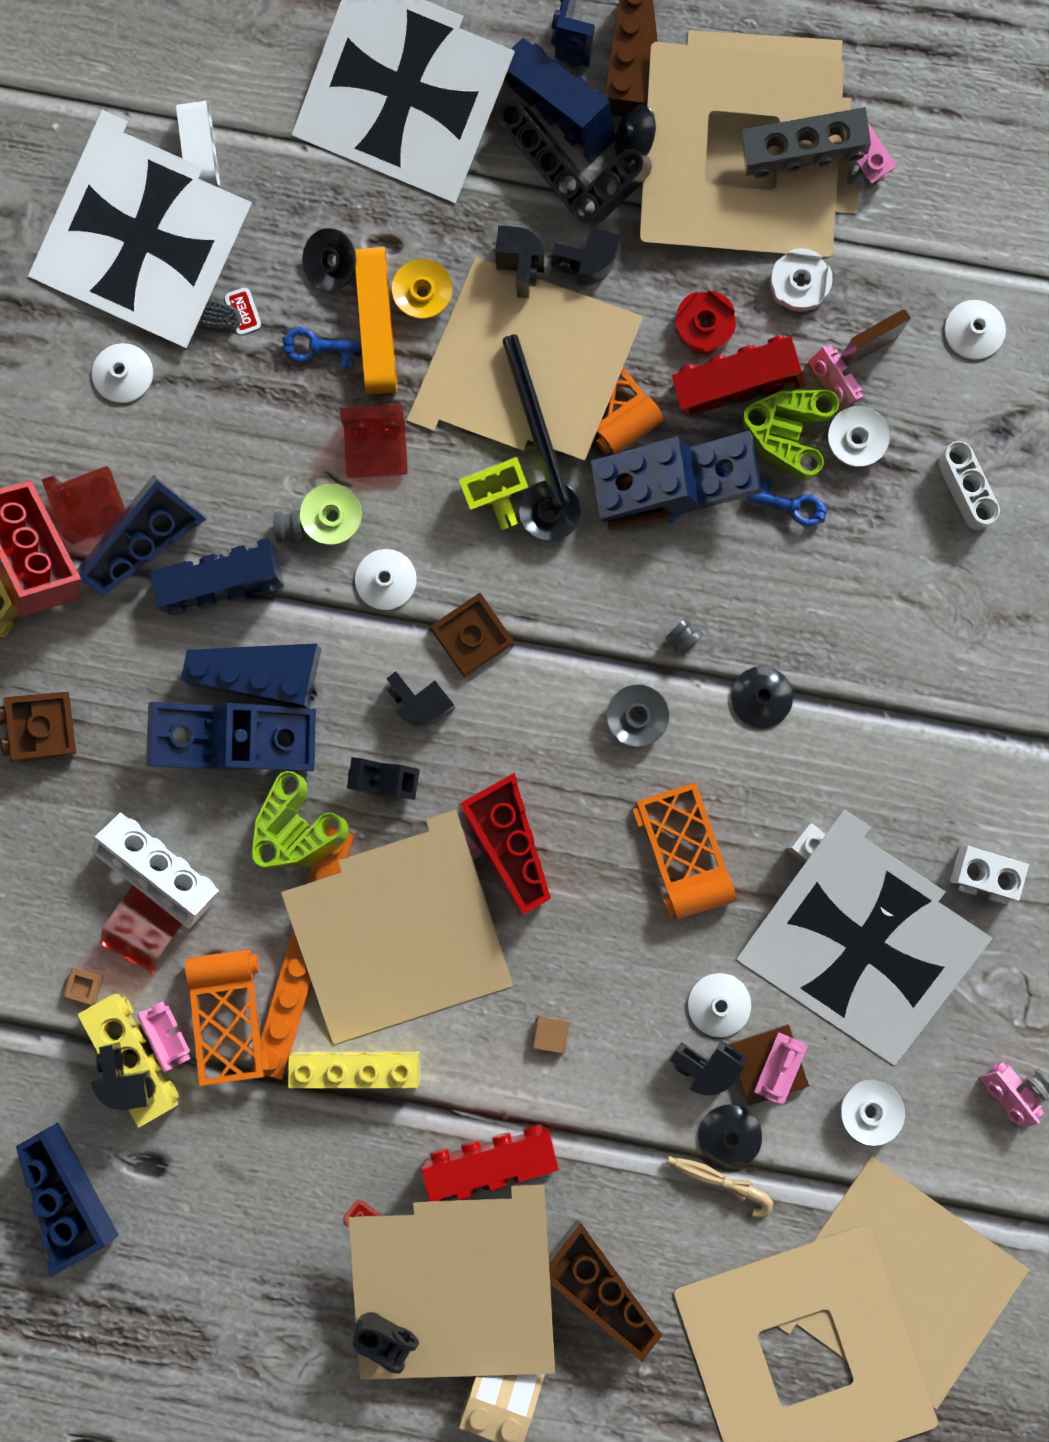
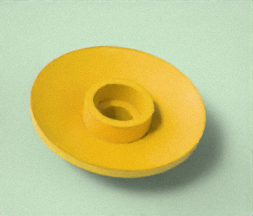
M415 259L407 262L397 271L392 282V295L397 307L406 315L417 319L432 318L443 312L449 305L453 294L452 280L447 270L439 263L429 259ZM420 289H426L429 292L425 297H420L417 293Z

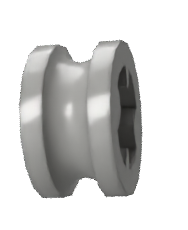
M1037 1069L1035 1070V1076H1028L1026 1081L1043 1101H1047L1049 1099V1077L1042 1070Z

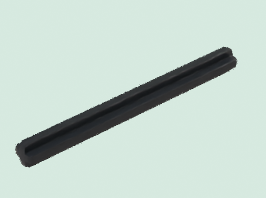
M516 334L504 337L502 342L555 508L563 507L570 502L519 338Z

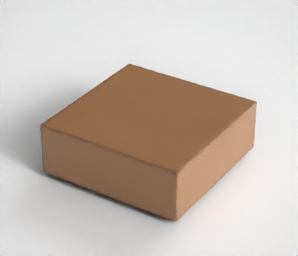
M71 967L62 998L88 1006L95 1005L104 975L78 967Z
M538 1016L533 1049L565 1054L570 1021Z

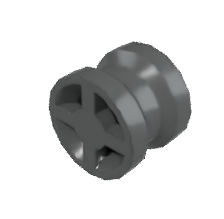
M293 510L291 514H283L281 511L274 512V529L278 543L285 542L286 539L303 541L300 510Z
M686 616L665 639L669 643H674L678 647V652L683 656L704 633L700 629H695L691 626V620Z

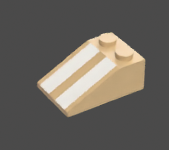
M545 1374L474 1376L460 1415L459 1428L495 1442H524Z

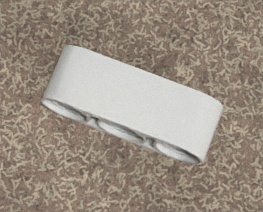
M200 101L176 105L182 158L203 167L199 176L200 180L216 187L220 186L213 125L208 102Z
M963 441L951 443L938 458L939 469L967 526L972 530H984L997 520L1000 513L999 504L969 444ZM956 453L959 455L961 464L953 463L949 454ZM963 480H968L974 485V492L965 490ZM976 508H982L986 511L987 520H982L977 516Z

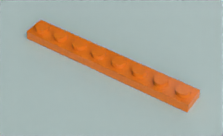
M327 827L328 837L335 835L338 830ZM349 833L347 840L337 850L312 864L307 884L342 873L338 860L349 857L355 837L354 834ZM294 929L261 1036L262 1051L268 1050L270 1070H264V1074L280 1080L284 1078L289 1055L294 1045L312 983ZM255 1060L251 1070L253 1072H256Z

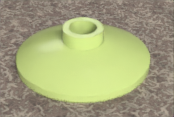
M323 484L311 490L304 498L300 509V520L305 532L313 540L326 545H336L349 540L357 532L362 520V509L358 498L350 489L339 484ZM330 512L338 514V518L333 522L327 520V515Z

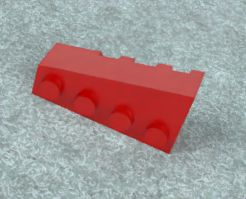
M785 335L776 336L767 341L768 344L755 347V345L740 348L737 354L728 357L717 355L708 359L707 364L697 367L695 364H691L678 369V373L673 374L672 379L683 414L689 416L721 408L726 405V400L732 399V402L740 403L749 401L756 396V392L760 391L773 395L782 391V388L792 383H794L796 389L806 386L792 336L787 338Z
M514 772L461 802L457 808L520 917L550 900L551 896L540 858H538L534 844L535 840L532 830H530L525 812L526 809L523 799H521Z
M533 1125L524 1128V1134L511 1137L510 1132L493 1136V1142L480 1145L479 1140L462 1144V1150L449 1153L448 1148L429 1153L430 1158L425 1159L422 1167L429 1202L441 1201L442 1198L449 1196L462 1200L471 1197L472 1194L477 1192L476 1188L482 1186L483 1190L492 1191L507 1185L509 1178L514 1177L515 1182H522L558 1171V1162L549 1127L542 1129L541 1125Z

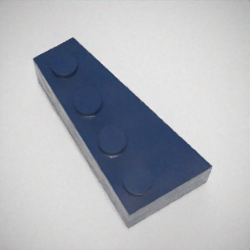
M522 38L511 48L515 53L503 82L530 107L536 104L538 112L550 126L556 122L565 134L564 139L572 146L578 143L585 150L583 157L592 163L615 141L616 137L610 112L611 105L608 98L603 93H596L589 88L582 77L578 75L575 77L569 73L559 60H552L538 44L534 43L532 45Z
M153 475L76 570L81 581L103 597L133 575L137 569L148 561H152L160 552L172 543H176L195 526H199L207 519L203 513Z
M266 538L257 541V548H245L244 545L231 548L229 556L224 557V555L213 553L200 558L197 565H193L192 561H185L150 571L157 608L164 613L167 612L168 615H178L185 613L186 608L198 605L199 609L216 606V601L228 599L229 602H237L247 599V594L259 592V595H269L276 593L277 588L284 587L277 550L269 539Z
M314 643L190 649L186 652L181 681L191 686L309 708L321 647Z
M59 1123L50 1126L16 1146L26 1187L30 1188L34 1204L31 1205L34 1217H38L42 1232L40 1237L42 1248L47 1251L50 1263L47 1267L50 1277L102 1249L119 1236Z

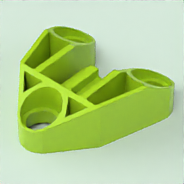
M830 390L779 391L750 404L746 408L742 416L743 428L745 431L752 433L754 447L761 458L788 475L800 480H809L821 471L824 464L823 456L818 450L799 445L798 442L791 440H799L803 425L800 422H825L830 420L839 408V399ZM819 398L829 399L832 403V410L828 413L820 412L816 407V401ZM752 411H759L764 416L765 423L760 426L751 424L748 414ZM804 456L813 457L817 462V468L813 471L804 470L800 464L801 458Z
M282 772L276 778L255 820L252 858L258 866L272 870L309 867L337 850L347 840L349 835L348 824L341 816L328 812L321 815L310 827L309 823L298 815V811L307 796L308 787L306 781L302 776L294 772ZM291 778H295L297 789L294 793L288 795V781ZM335 819L338 822V831L335 835L328 837L327 826L330 820ZM272 845L275 849V856L270 862L265 863L261 855L267 847Z

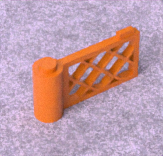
M624 367L620 373V377L624 381H617L611 400H609L607 405L610 406L609 415L601 420L596 432L598 439L595 440L596 444L604 455H613L624 451L664 422V417L656 403L644 394ZM617 387L630 388L635 397L628 402L615 401ZM614 407H619L617 410L613 412Z
M696 782L637 801L638 808L633 809L638 828L645 827L668 897L663 899V903L668 917L674 915L676 921L737 902L733 883L726 870ZM690 791L696 803L691 814L674 806L679 795ZM674 797L671 804L663 801ZM659 803L668 808L661 824L648 817L645 806ZM697 809L701 819L694 816ZM671 810L688 818L681 834L664 826ZM691 820L704 826L706 834L701 844L684 836ZM651 824L658 827L656 834H654ZM661 830L678 837L671 853L658 846L657 838ZM707 838L710 843L711 849L704 846ZM681 840L698 847L691 863L674 855ZM701 850L714 855L717 868L705 871L694 865ZM661 854L669 857L666 864H664ZM672 859L689 867L684 878L674 882L670 881L667 873V868ZM692 869L699 872V874L689 876Z
M251 949L186 958L185 973L190 990L199 1086L265 1077L264 1070H270L268 1050L262 1051L254 982L255 974L260 973L258 955H253ZM247 988L248 1002L239 1011L227 1000L235 990ZM228 991L224 997L217 993ZM211 993L220 1001L209 1016L200 1009L198 995ZM224 1004L237 1014V1017L227 1030L213 1019ZM248 1009L250 1010V1018L244 1015ZM201 1016L206 1019L205 1022H204L202 1025H201ZM241 1018L248 1022L252 1029V1034L245 1043L230 1033ZM209 1023L224 1033L213 1048L203 1041L202 1032ZM227 1036L241 1047L230 1062L217 1052V1049ZM252 1040L254 1051L248 1047ZM204 1048L209 1051L206 1057L204 1055ZM245 1050L255 1058L256 1072L243 1073L234 1066ZM214 1055L227 1066L219 1077L207 1078L206 1064ZM230 1069L237 1073L226 1076Z

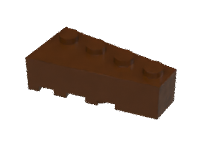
M619 0L605 96L611 105V115L623 117L625 112L633 105H647L650 51L651 45L654 42H658L653 0Z
M576 1220L549 1255L550 1285L643 1362L662 1334L589 1235L583 1224Z

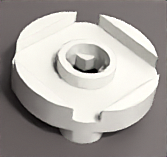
M800 248L789 251L787 255L775 263L771 272L770 288L773 293V299L778 305L792 311L814 310L820 306L831 289L832 271L829 265L827 267L826 263L822 260V256L813 250ZM799 274H804V279L808 280L809 284H804L803 287L797 286L793 278H797Z

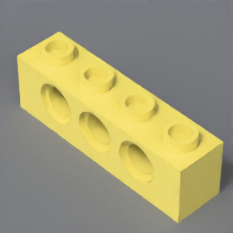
M117 993L110 995L77 1015L98 1053H100L99 1047L120 1042L124 1074L150 1070L155 1102L146 1107L128 1109L139 1128L179 1105L176 1100L179 1095L174 1084L171 1081H166L161 1072L163 1069L155 1057V1052L151 1053L146 1044L148 1038L141 1025L136 1026L131 1016L133 1013L131 1004L126 997L121 998L120 994ZM113 1021L118 1022L122 1026L123 1032L120 1038H115L110 1033V1025ZM127 1050H133L137 1054L138 1062L136 1066H130L125 1061Z
M420 1051L293 1052L289 1055L288 1088H418L420 1085Z

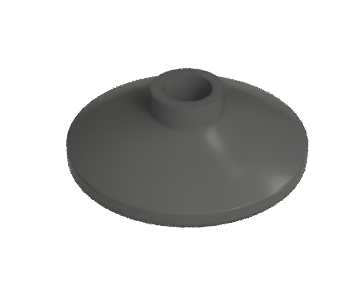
M638 684L622 688L613 696L607 708L609 729L615 738L626 745L633 747L650 745L656 742L667 729L669 723L668 705L663 696L649 686ZM638 711L642 713L643 720L638 723L634 722L631 718L633 712Z

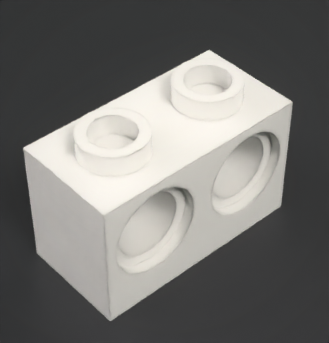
M960 846L950 883L959 885L958 891L975 896L980 891L990 894L988 900L1007 905L1008 900H1020L1029 864L971 846ZM971 863L977 865L979 869V875L974 881L967 874V868ZM1002 872L1009 877V885L1004 890L998 885V877Z

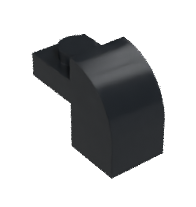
M498 225L495 248L496 269L517 271V298H529L530 287H536L537 272L544 273V248L542 242L533 232L525 228Z
M591 227L585 250L555 243L552 251L551 265L556 266L561 272H578L577 284L590 285L603 280L613 268L619 247L620 235Z
M396 671L386 678L391 685L386 689L397 704L402 700L405 703L396 710V713L410 724L417 726L431 725L455 709L453 702L436 681H433L418 694L414 695Z
M352 757L348 772L347 789L373 795L415 800L420 769Z
M721 1040L708 1060L681 1042L669 1061L674 1063L675 1069L685 1076L691 1075L695 1078L690 1087L691 1091L701 1095H717L732 1086L745 1067L748 1058Z
M120 1042L99 1047L100 1053L96 1055V1064L100 1073L103 1072V1078L91 1082L96 1097L104 1105L117 1110L146 1107L154 1103L150 1070L124 1074Z

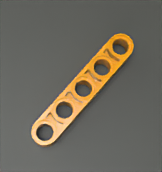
M385 247L355 249L357 258L355 270L366 395L397 393Z

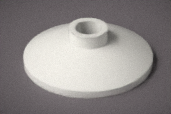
M969 300L960 303L949 313L945 322L944 333L948 345L956 354L970 360H981L993 355L1001 347L1005 338L1006 327L1001 313L994 306L980 300ZM973 323H980L983 330H976Z
M115 344L107 347L97 356L92 368V380L97 391L105 399L120 404L131 403L141 398L150 388L153 380V367L148 356L140 348L131 344ZM118 366L125 367L122 374H115V369Z
M852 406L842 410L832 420L828 430V443L833 454L841 462L854 467H864L878 461L886 452L890 441L889 427L885 419L877 411L865 406ZM858 435L861 437L862 442L855 444L851 437Z
M382 549L370 553L360 562L356 570L355 586L359 596L367 605L378 610H393L403 606L412 597L416 588L417 578L412 563L406 556L395 550ZM382 573L390 574L391 578L387 583L379 581Z
M715 973L703 977L694 985L688 998V1011L695 1026L703 1033L713 1037H727L742 1029L748 1021L751 1012V999L746 987L738 979L727 974ZM719 1000L726 1002V1009L723 1012H718L715 1009V1004Z
M865 1080L851 1087L844 1096L841 1104V1119L846 1131L855 1140L866 1145H882L894 1139L901 1131L905 1120V1107L901 1096L892 1086L878 1080ZM872 1105L875 1108V1114L872 1117H867L865 1109Z

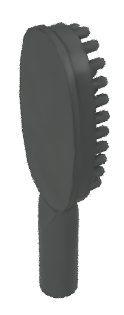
M208 300L196 327L217 332L234 331L241 324V315L236 308L228 304Z

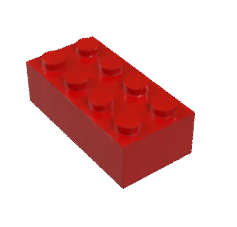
M31 480L0 488V580L19 618L79 600L81 578Z

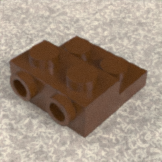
M69 691L3 698V706H0V725H5L6 737H1L2 756H9V763L76 754Z

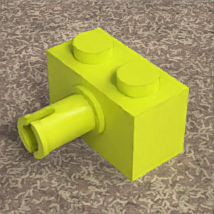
M517 457L459 479L470 510L487 503L488 505L492 504L500 530L509 528L505 515L508 516L511 526L519 523L509 497L515 492L528 488Z

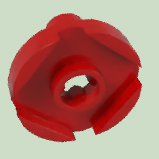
M708 290V292L698 293L697 291L691 293L683 299L677 309L674 329L680 341L686 347L708 355L723 348L731 340L736 328V317L733 304L726 296L719 292ZM708 315L711 316L712 320L710 323L712 327L703 328L699 325V316L706 318Z

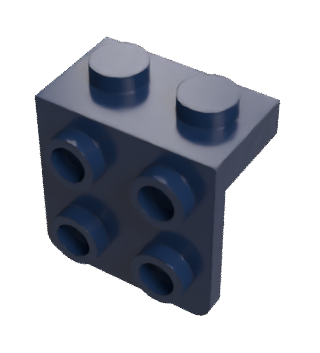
M559 0L561 2L560 10H555L551 27L553 29L551 45L555 46V58L566 61L572 66L583 65L589 67L593 53L595 25L572 19L576 0Z

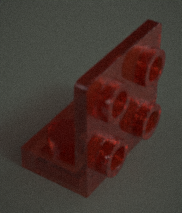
M402 404L340 408V419L344 428L346 475L348 478L406 475L408 473L405 413Z
M108 466L65 482L59 481L54 475L42 479L62 537L72 545L107 532L125 510L113 474Z
M132 886L102 927L100 944L155 975L162 965L165 949L183 924L135 886Z

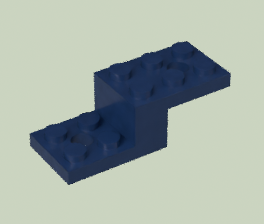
M750 431L689 447L677 436L591 461L599 518L603 522L663 507L672 515H681L762 493L753 435ZM725 463H732L733 470L731 474L726 477H720V467ZM631 476L633 478L632 486L626 491H621V481L623 478Z
M149 702L146 766L235 771L245 769L314 771L316 709L224 703L210 706ZM177 727L183 728L187 733V740L183 745L175 742L173 738V732ZM281 730H285L290 736V742L287 747H282L278 743L277 736Z

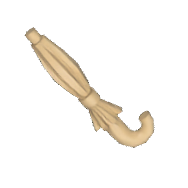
M671 1156L668 1157L666 1164L674 1166L673 1168L687 1177L702 1184L720 1186L722 1189L730 1190L741 1202H744L745 1198L760 1203L762 1208H754L751 1217H767L772 1211V1199L767 1193L750 1186L751 1180H732V1178L723 1176L706 1164L681 1158L676 1159Z

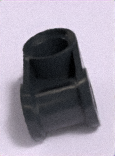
M367 1312L361 1315L356 1323L353 1337L355 1351L380 1364L389 1372L401 1373L405 1368L404 1361L409 1353L415 1351L419 1345L417 1337L408 1329L397 1326L377 1313ZM372 1332L375 1334V1336L369 1337L363 1333Z

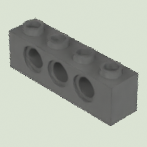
M866 107L742 129L741 144L746 176L754 175L756 178H761L772 174V171L784 169L785 172H795L802 169L803 166L811 164L823 167L832 164L834 160L846 158V161H856L862 159L864 155L869 153L871 146ZM839 135L844 139V142L834 144L829 140V137ZM807 140L813 144V147L804 150L798 146V143ZM771 146H778L783 152L779 155H772L767 149Z

